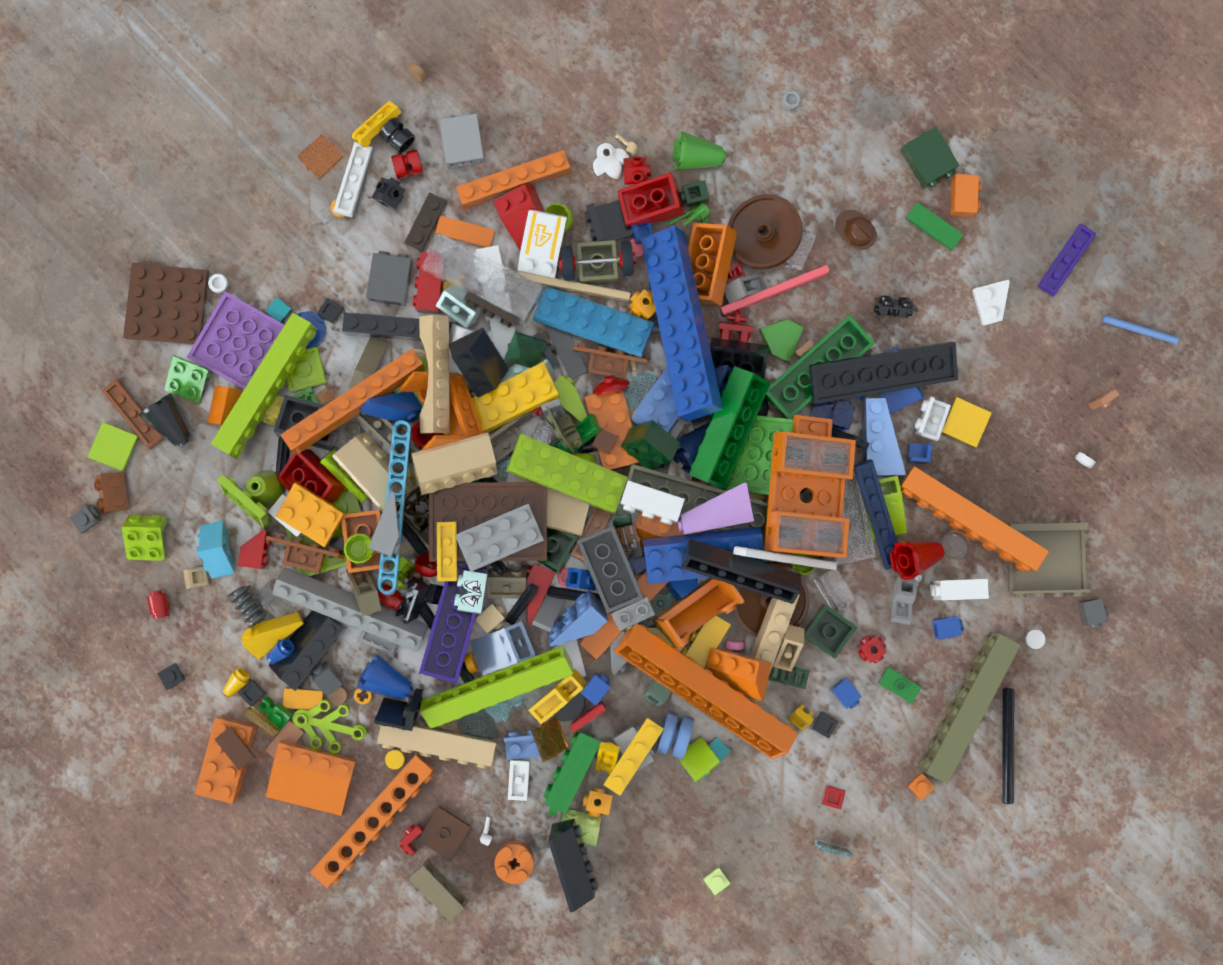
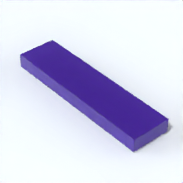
M1080 223L1037 287L1052 297L1055 296L1096 233Z

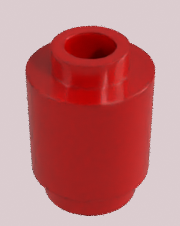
M387 584L382 586L384 591H389L392 589V587H390ZM379 588L377 589L380 603L390 610L394 609L397 611L404 601V597L401 596L402 593L396 590L392 595H384Z
M162 590L150 592L147 602L153 619L169 616L168 611H170L167 594L162 593Z

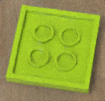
M224 475L217 479L223 494L264 530L271 525L269 522L270 517L266 512L267 509L259 502L255 504L252 496L245 489L239 490L234 479L230 476L226 478Z

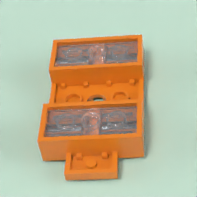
M794 415L792 432L774 433L764 551L835 558L847 557L849 519L843 518L845 481L853 479L856 440L831 437L833 419ZM803 488H808L812 492V499L807 503L802 502L800 499V492Z

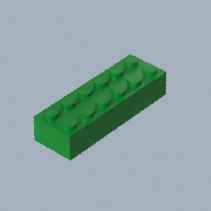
M849 315L769 386L765 398L783 418L791 419L812 400L809 365L860 357L875 342Z
M734 366L733 371L729 375L728 383L721 394L723 410L713 413L712 421L706 429V435L698 448V454L691 465L689 475L726 490L768 391L770 382L752 372Z

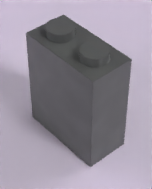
M386 251L373 253L366 294L368 301L399 306L407 305L413 261L408 255L398 254L397 256H392Z

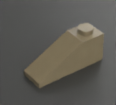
M373 337L369 338L355 368L349 389L380 370L389 344L388 342Z
M346 569L362 616L372 615L377 611H381L378 592L368 571L348 573Z

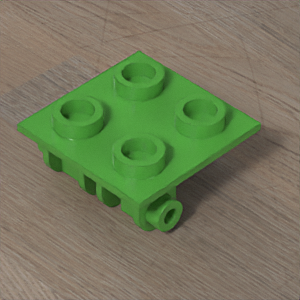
M173 355L164 390L199 404L206 379H210L211 372H209V369Z

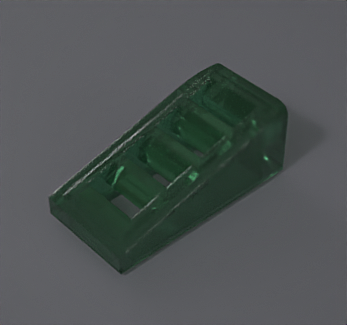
M632 515L613 516L612 521L615 529L632 525Z
M772 666L768 680L805 689L810 670L794 666L792 669L795 671L793 680L789 681L790 671H786L785 679H781L783 669H779L776 678L773 677L775 667ZM799 672H802L801 681L797 683Z

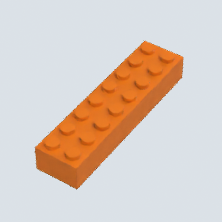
M915 466L908 470L900 483L904 498L908 500L910 498L917 501V506L924 510L926 508L933 511L932 515L939 520L945 519L949 521L948 525L957 531L959 529L966 532V537L973 541L978 540L982 542L981 546L990 552L992 550L998 552L999 558L1006 562L1011 561L1015 563V568L1024 573L1037 571L1049 553L1048 550Z

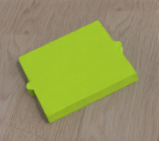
M701 736L691 745L688 744L684 758L679 759L696 783L705 775H709L710 771L721 763Z

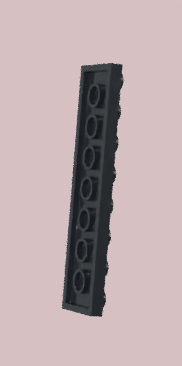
M951 341L809 365L812 403L819 404L958 380L956 342Z

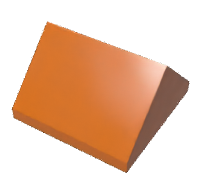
M215 385L207 423L222 426L243 391Z

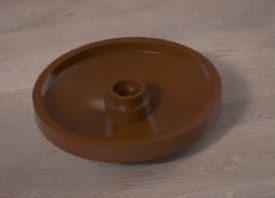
M758 195L748 199L734 211L728 223L729 227L737 231L733 255L739 262L753 269H771L785 263L797 251L803 235V224L798 211L788 200L777 195Z
M764 562L797 573L794 569L785 564L778 562ZM802 577L800 596L789 622V625L796 627L801 625L809 608V592ZM735 586L745 602L736 604L733 613L742 628L757 637L772 597Z

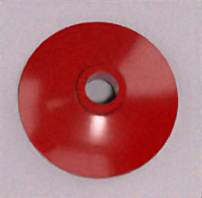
M609 375L604 377V381L596 385L592 392L595 395L615 393L627 388L630 385V381Z

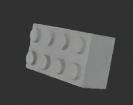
M526 504L455 535L470 572L545 541L530 504Z

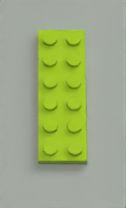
M520 434L506 470L612 514L616 513L628 478L523 434Z

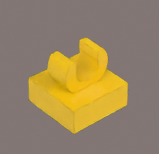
M801 705L793 711L787 719L802 731L810 726L814 720L811 717L813 711H810L808 714L803 711L805 705Z

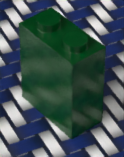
M937 126L906 143L900 150L923 189L927 186L930 188L936 186L943 177H946V179L956 174L955 170L960 166Z

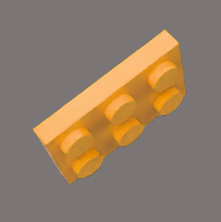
M294 483L276 517L318 544L326 547L346 513L299 483Z

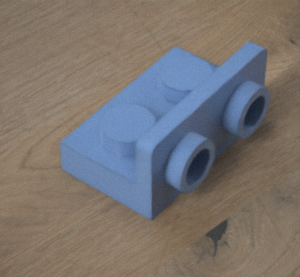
M537 729L528 730L527 734L519 735V731L508 732V736L504 737L506 760L543 757L539 750L545 756V753L539 747L540 744L536 743L541 737L537 736L538 740L535 741L539 730L538 733Z

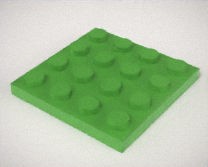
M756 417L726 490H731L742 483H747L748 493L769 495L774 433L792 432L793 419ZM712 485V487H714V488L722 489V488H719V487H717V486H715V485Z

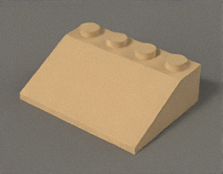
M518 475L515 482H533ZM547 487V528L582 536L590 504Z

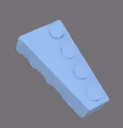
M864 399L862 401L863 439L869 443L867 449H863V461L873 460L878 477L905 476L906 473L886 399Z

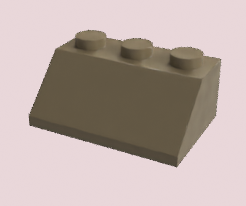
M429 859L409 877L411 886L416 891L420 890L424 894L423 898L430 905L433 904L438 909L437 913L443 919L447 918L450 921L465 909L468 902L467 898Z

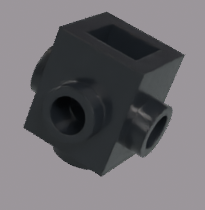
M381 178L371 198L383 206L395 210L403 198L405 189L394 178Z

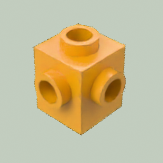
M645 289L640 293L636 291L630 298L632 303L628 307L631 308L630 311L636 317L648 320L656 311L651 291H646Z
M594 788L593 791L584 794L582 806H585V810L589 811L588 815L600 817V814L609 815L613 796L605 794L603 789ZM595 799L600 801L599 806L594 805Z

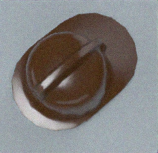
M846 210L838 215L835 226L841 237L856 249L864 250L873 246L877 238V232L871 221L855 210Z

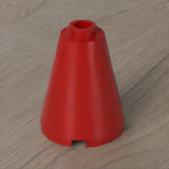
M901 541L894 544V550L890 552V562L895 572L898 571L901 579L909 580L914 579L944 558L945 551L939 542Z

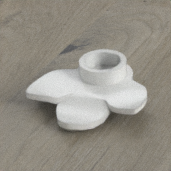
M603 143L596 151L597 158L593 162L594 172L597 176L606 172L611 178L619 179L622 171L621 165H624L623 158H629V156L623 149H614L611 144ZM604 149L609 150L608 156L603 155Z

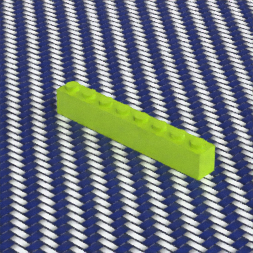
M294 313L291 314L212 440L211 445L235 459L243 453L247 441L253 437L257 425L264 419L265 412L274 403L275 396L284 387L285 380L289 374L294 371L298 359L304 355L308 343L314 339L317 328L312 323Z
M560 646L421 700L420 713L430 729L439 727L489 706H495L505 700L513 699L518 695L529 693L539 687L547 686L552 682L566 679L574 674L573 663L564 646Z

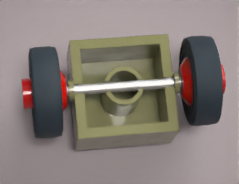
M615 240L577 243L578 259L576 261L571 246H562L561 248L562 258H559V268L563 270L564 281L574 280L576 265L579 267L580 283L589 285L618 283L617 264H619V261L624 276H632L634 274L633 264H636V253H632L631 241L621 242L619 257L616 256Z

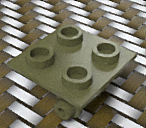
M546 406L549 413L546 416L550 424L554 426L555 429L553 430L556 436L561 440L565 449L570 448L574 454L573 448L582 445V438L572 418L564 414L557 420L548 406Z

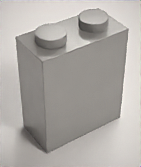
M467 112L462 114V116L448 115L443 117L444 119H439L445 161L448 169L485 163L477 114Z

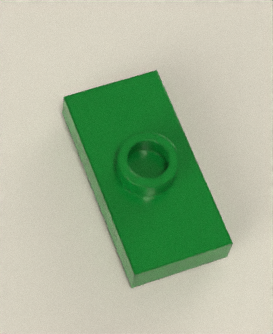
M890 667L886 668L878 681V684L911 704L922 688Z

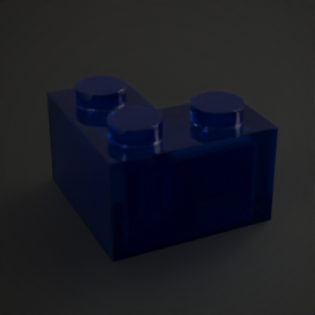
M840 400V402L837 401L836 403L812 404L809 417L833 419L832 429L846 432L851 427L856 406L851 405L852 402L847 400Z

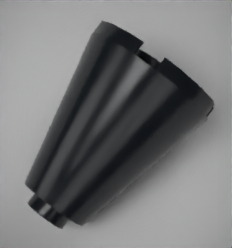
M171 393L140 412V417L174 447L176 445L182 447L189 442L188 437H190V433Z

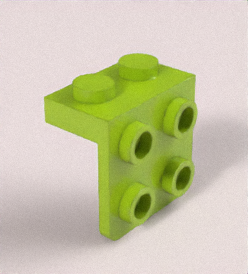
M128 515L122 525L127 559L163 561L165 559L162 532L168 523L167 516Z

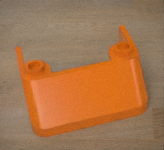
M414 371L400 387V391L417 392L419 399L424 403L428 388V372ZM449 373V433L434 435L422 450L483 434L466 380L462 375Z
M710 578L660 613L652 621L674 647L682 648L689 643L690 634L719 613H730L736 608V604H742L745 601L734 585Z

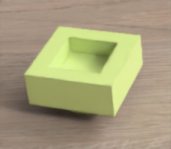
M719 866L703 878L714 895L731 884Z

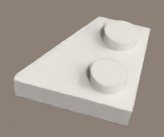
M1009 280L972 290L982 326L1002 321Z

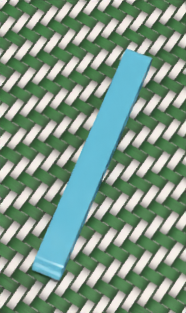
M403 420L397 421L393 426L386 494L387 502L390 492H392V486L395 484L402 485V490L399 493H395L396 503L400 505V510L397 512L399 543L402 541L412 434L409 423ZM399 427H406L408 429L404 435H399L397 430ZM402 445L406 448L403 454L395 452L398 446ZM396 465L404 466L403 472L399 474L395 473L393 469ZM401 547L398 554L393 555V558L381 554L378 588L384 595H392L397 590ZM392 561L395 563L392 571L384 569L386 562ZM385 581L393 583L391 590H383L382 585Z

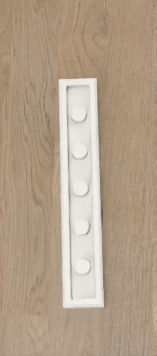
M736 546L733 554L811 567L836 570L837 567L836 562Z

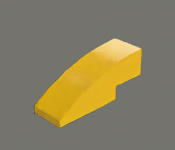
M576 669L573 670V675L559 681L528 710L540 724H543L564 707L587 685L588 682Z

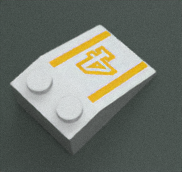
M529 209L520 251L518 271L551 278L556 277L559 269V258L561 256L567 217Z

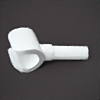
M486 817L485 827L480 838V842L487 846L493 837L487 834L491 817Z

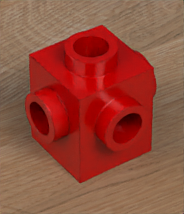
M646 157L623 158L625 185L641 183L647 180V176H651V166L647 165Z
M867 635L857 645L859 649L857 653L863 661L876 664L884 659L883 655L887 653L884 648L887 646L881 637L877 638L873 635ZM872 646H875L877 649L874 653L870 651Z

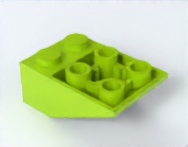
M898 476L880 479V486L895 535L907 533L903 498ZM856 485L869 541L875 540L859 485Z

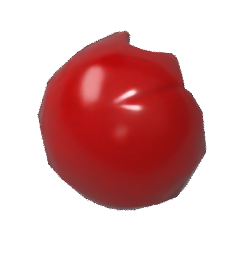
M429 551L422 556H416L414 568L420 575L431 578L437 576V561H429Z

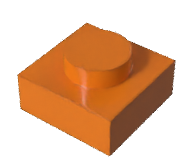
M921 772L907 785L921 801L936 788Z

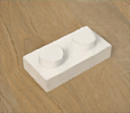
M510 760L508 800L527 801L530 761Z

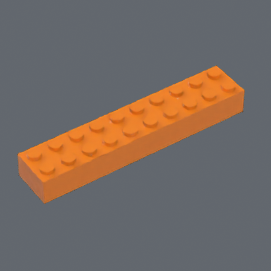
M636 623L623 634L613 652L772 760L788 754L798 735L792 726L780 722L774 714L767 713L761 709L758 703L751 702L745 698L742 692L735 691L729 687L726 681L717 679L710 670L698 666L694 659L682 655L679 649L666 644L665 640L660 636H654L647 627Z

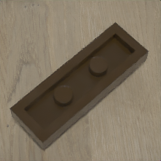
M429 192L404 242L406 245L423 252L447 203L445 199Z
M470 291L464 297V300L467 301L466 305L473 309L477 307L482 309L483 314L491 319L493 317L500 319V324L507 328L515 327L520 320Z

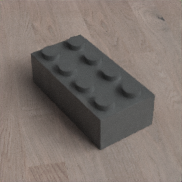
M614 525L577 540L607 614L644 599Z

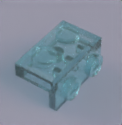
M525 694L505 700L495 706H489L484 708V710L495 720L496 724L499 721L504 723L511 715L509 711L513 707L517 709L525 701L522 698Z

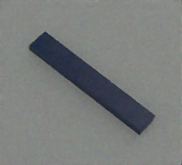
M869 459L855 464L854 472L885 570L892 568L890 552L894 550V544L898 542L873 460Z

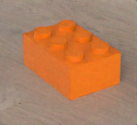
M372 510L345 514L341 521L344 545L346 540L354 534H365L372 540L382 511ZM374 551L372 557L364 563H354L346 557L348 573L379 570L381 554ZM389 561L385 563L384 569L390 568Z

